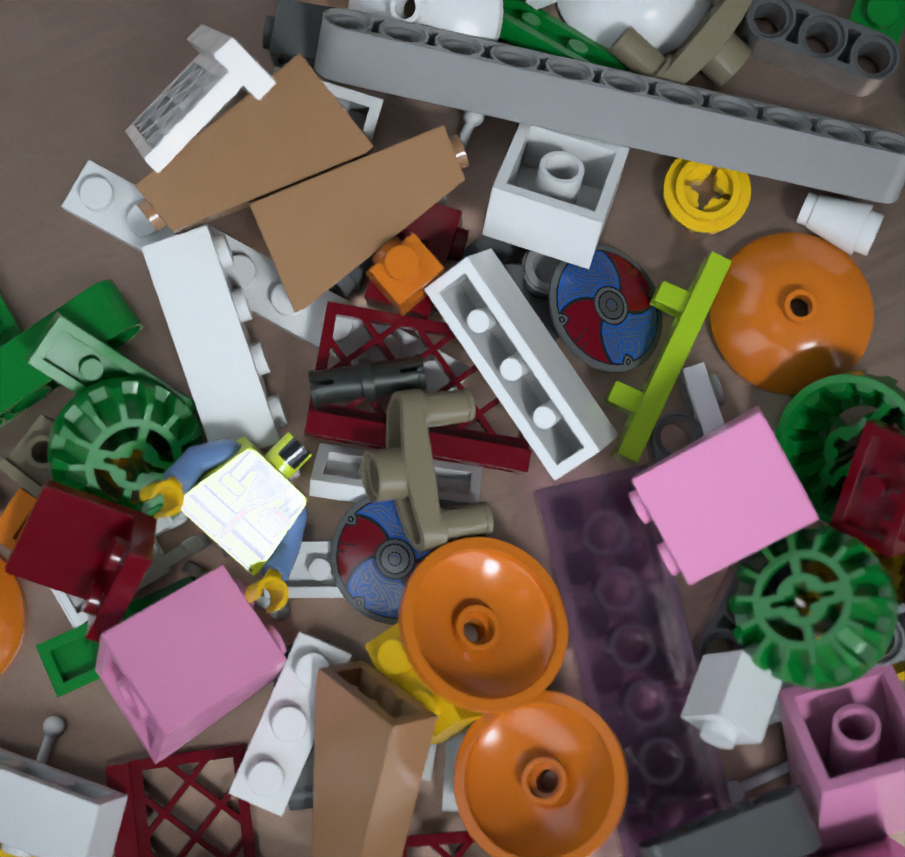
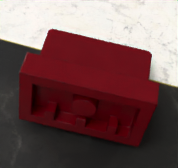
M874 419L865 423L829 526L835 528L840 533L852 538L855 537L863 545L890 558L905 553V431Z
M46 480L6 562L5 572L84 599L81 611L89 614L86 639L100 643L101 634L120 623L153 560L157 519L58 482Z

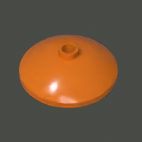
M784 232L754 240L740 249L730 259L732 261L709 309L708 320L711 336L718 353L726 365L738 377L765 392L778 395H796L803 388L819 379L850 372L862 358L871 338L874 306L870 288L863 273L844 251L817 236L797 232ZM792 299H801L806 303L808 308L806 316L799 317L793 314L790 309Z
M487 537L463 538L447 543L428 555L416 567L402 593L399 607V631L407 659L421 681L432 692L459 708L481 713H495L519 707L542 693L553 681L563 663L568 644V619L562 596L544 567L528 553L510 543ZM465 624H469L476 629L478 634L476 642L466 637L464 633Z
M547 690L514 709L503 712L482 713L483 716L474 721L461 742L456 756L453 777L454 795L458 812L471 837L492 857L592 856L606 843L616 829L622 817L628 793V771L621 744L610 725L599 713L584 702L563 693ZM553 771L557 775L558 785L554 791L547 793L542 788L541 779L546 772Z

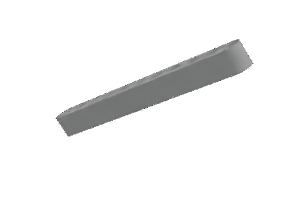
M330 8L325 10L322 15L314 70L328 80L878 203L888 204L896 202L905 184V136L892 131L358 10Z

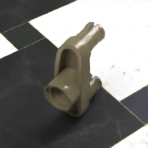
M713 0L712 4L714 6L673 55L669 54L665 57L631 25L622 32L608 51L636 74L685 84L699 71H702L718 87H721L737 73L753 51L734 33L753 0Z
M467 388L424 393L421 389L395 391L390 398L387 409L386 448L368 450L362 456L361 477L368 499L373 503L394 500L404 532L411 545L420 552L438 549L448 541L487 535L493 531V514L487 502L482 501L441 507L439 504L428 428L474 420L476 411L475 400L471 390Z

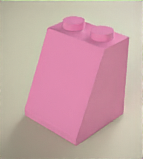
M759 405L635 474L632 482L636 490L629 493L631 502L643 523L647 524L654 521L664 541L657 544V548L668 570L673 576L682 572L689 585L819 519L809 496Z
M224 565L101 634L95 671L155 764L171 755L276 679L287 661L284 656L286 647L282 637L271 624L264 626L252 608L255 605L254 602L249 603L245 598L247 585L239 577L233 579Z
M892 664L874 666L857 680L832 689L812 690L793 686L780 690L778 699L791 785L800 786L822 842V846L814 851L815 856L905 831V691Z

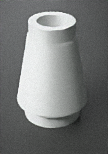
M809 192L796 223L806 226L808 230L852 256L854 251L867 256L884 215L873 211V204L824 195L818 196Z

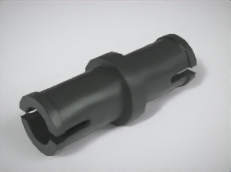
M422 354L378 362H371L370 357L359 358L358 365L318 371L308 370L313 407H317L320 404L364 398L365 403L377 402L376 396L393 394L395 391L409 389L427 390Z

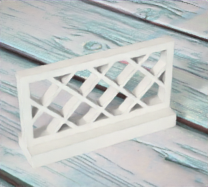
M203 24L186 39L200 54L125 130L144 160L157 172L181 150L240 88L259 100L276 83L232 37Z

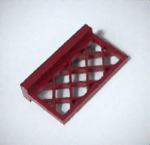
M327 301L315 371L327 369L330 349H332L340 361L331 368L351 366L352 361L376 345L387 360L396 359L383 340L400 328L412 330L417 334L427 349L421 353L422 359L425 360L431 355L450 382L436 392L449 391L453 387L455 390L465 389L460 382L479 369L476 365H473L456 377L438 350L453 339H457L447 323ZM336 317L360 321L372 340L346 357L333 339ZM371 323L390 327L378 334ZM426 333L444 336V338L433 344ZM310 396L303 436L373 449L386 448L387 414L378 402L370 403L375 412L355 409V407L365 401L364 398L355 399L345 407L333 404H320L317 407H313L312 397ZM498 397L480 410L475 404L474 420L478 421L485 432L464 428L474 420L460 423L457 426L444 425L428 428L432 457L435 460L478 466L520 475L527 473L529 470L532 450H529L530 444L520 430L518 438L496 434L484 417V413L500 403Z
M243 743L176 752L157 764L154 763L150 756L107 761L105 766L107 787L128 795L114 847L115 857H160L151 850L150 837L164 818L190 837L176 857H186L196 842L215 857H236L242 848L244 857H256L250 803L237 797L238 813L227 804L232 797L229 794L232 784L220 799L195 780L208 761L233 757L236 777L244 759ZM199 762L190 774H187L177 766ZM167 767L184 780L165 807L145 793L143 770ZM189 786H192L215 804L196 831L170 812ZM146 804L159 813L150 826L148 824ZM221 810L225 811L241 825L242 836L227 855L202 837Z

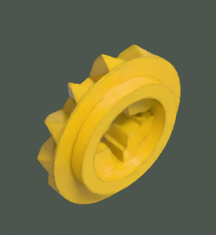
M677 158L670 166L664 178L663 201L671 213L672 220L678 221L688 228L690 233L702 232L714 235L734 226L743 216L750 202L751 183L748 173ZM712 171L715 173L712 180L714 181L713 190L720 194L722 198L720 200L711 198L702 210H698L699 203L697 201L699 193L691 190V185L700 186Z

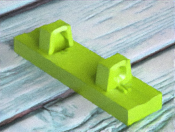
M711 252L707 258L701 261L688 290L666 281H662L657 286L650 305L671 315L675 319L641 391L622 382L615 381L607 392L603 403L628 415L624 428L610 455L611 457L629 466L638 463L731 265V260Z

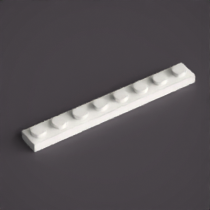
M90 160L85 164L61 206L68 213L142 252V246L177 235L168 226L158 231L137 206L144 199V196L134 184ZM213 228L215 236L223 234V232ZM225 234L235 262V266L226 268L233 290L243 287L253 314L319 349L327 301L357 306L328 290L305 309L294 312L273 260ZM336 317L333 339L346 357L372 340L360 321ZM371 323L378 334L390 327ZM401 329L383 340L396 359L416 356V354H421L427 350L421 340ZM376 345L352 361L351 364L358 365L359 358L370 357L371 362L387 359ZM330 349L329 355L338 359L332 349ZM439 351L456 377L470 368ZM431 355L423 360V370L425 371L427 390H423L424 393L436 392L450 382Z

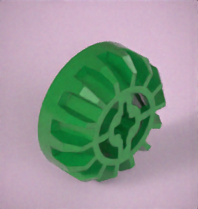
M865 370L835 374L819 379L803 388L784 409L778 422L775 436L809 496L819 520L828 524L831 522L852 463L850 459L854 456L853 451L857 446L853 439L861 436L866 421L877 419L891 426L896 423L899 429L905 431V392L897 387L898 380L889 376L878 377L866 374ZM855 406L877 408L876 411L864 415L861 420L849 424L839 416L845 410ZM834 425L837 429L830 433L831 427Z
M128 376L102 380L76 394L63 407L55 419L47 447L50 474L55 482L154 517L163 508L164 500L162 495L158 493L150 500L130 502L132 491L142 489L146 485L151 484L155 479L162 480L163 474L189 447L203 444L201 435L203 430L186 404L174 392L157 382ZM149 429L158 432L168 441L173 456L168 455L164 448L153 446L147 438ZM133 449H136L140 454L138 458H130ZM120 457L129 458L126 466H122L119 461ZM94 468L107 470L112 480L119 487H122L119 500L109 496L99 487L95 478ZM180 511L179 513H177V514L174 515V516H170V518H171V519H174V518L177 517L182 511Z
M820 525L819 529L801 528L760 549L749 565L741 563L735 573L740 582L736 596H729L728 608L735 614L737 626L732 630L737 642L752 657L751 660L757 667L763 671L769 669L772 671L771 675L789 685L804 689L824 690L851 683L871 670L885 654L891 643L898 615L897 597L891 577L881 561L855 537L852 538L840 533L833 527ZM801 560H814L827 565L836 573L839 581L824 583L817 576L803 573ZM790 563L792 575L779 585L776 595L763 597L770 578L781 567ZM813 594L819 598V602L810 605L811 614L806 616L800 611V608L809 605V596ZM770 624H775L779 628L794 626L804 633L805 641L786 639L776 633Z

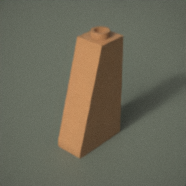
M299 53L271 76L276 83L259 100L248 94L184 145L159 172L154 169L135 186L144 196V199L137 206L158 231L168 226L172 232L179 235L249 207L250 203L366 157L373 153L374 146Z
M442 125L250 203L252 212L294 312L308 307L466 180L462 169L469 166V161L457 134L448 136L445 126Z
M364 660L318 668L315 701L312 857H402L437 715Z

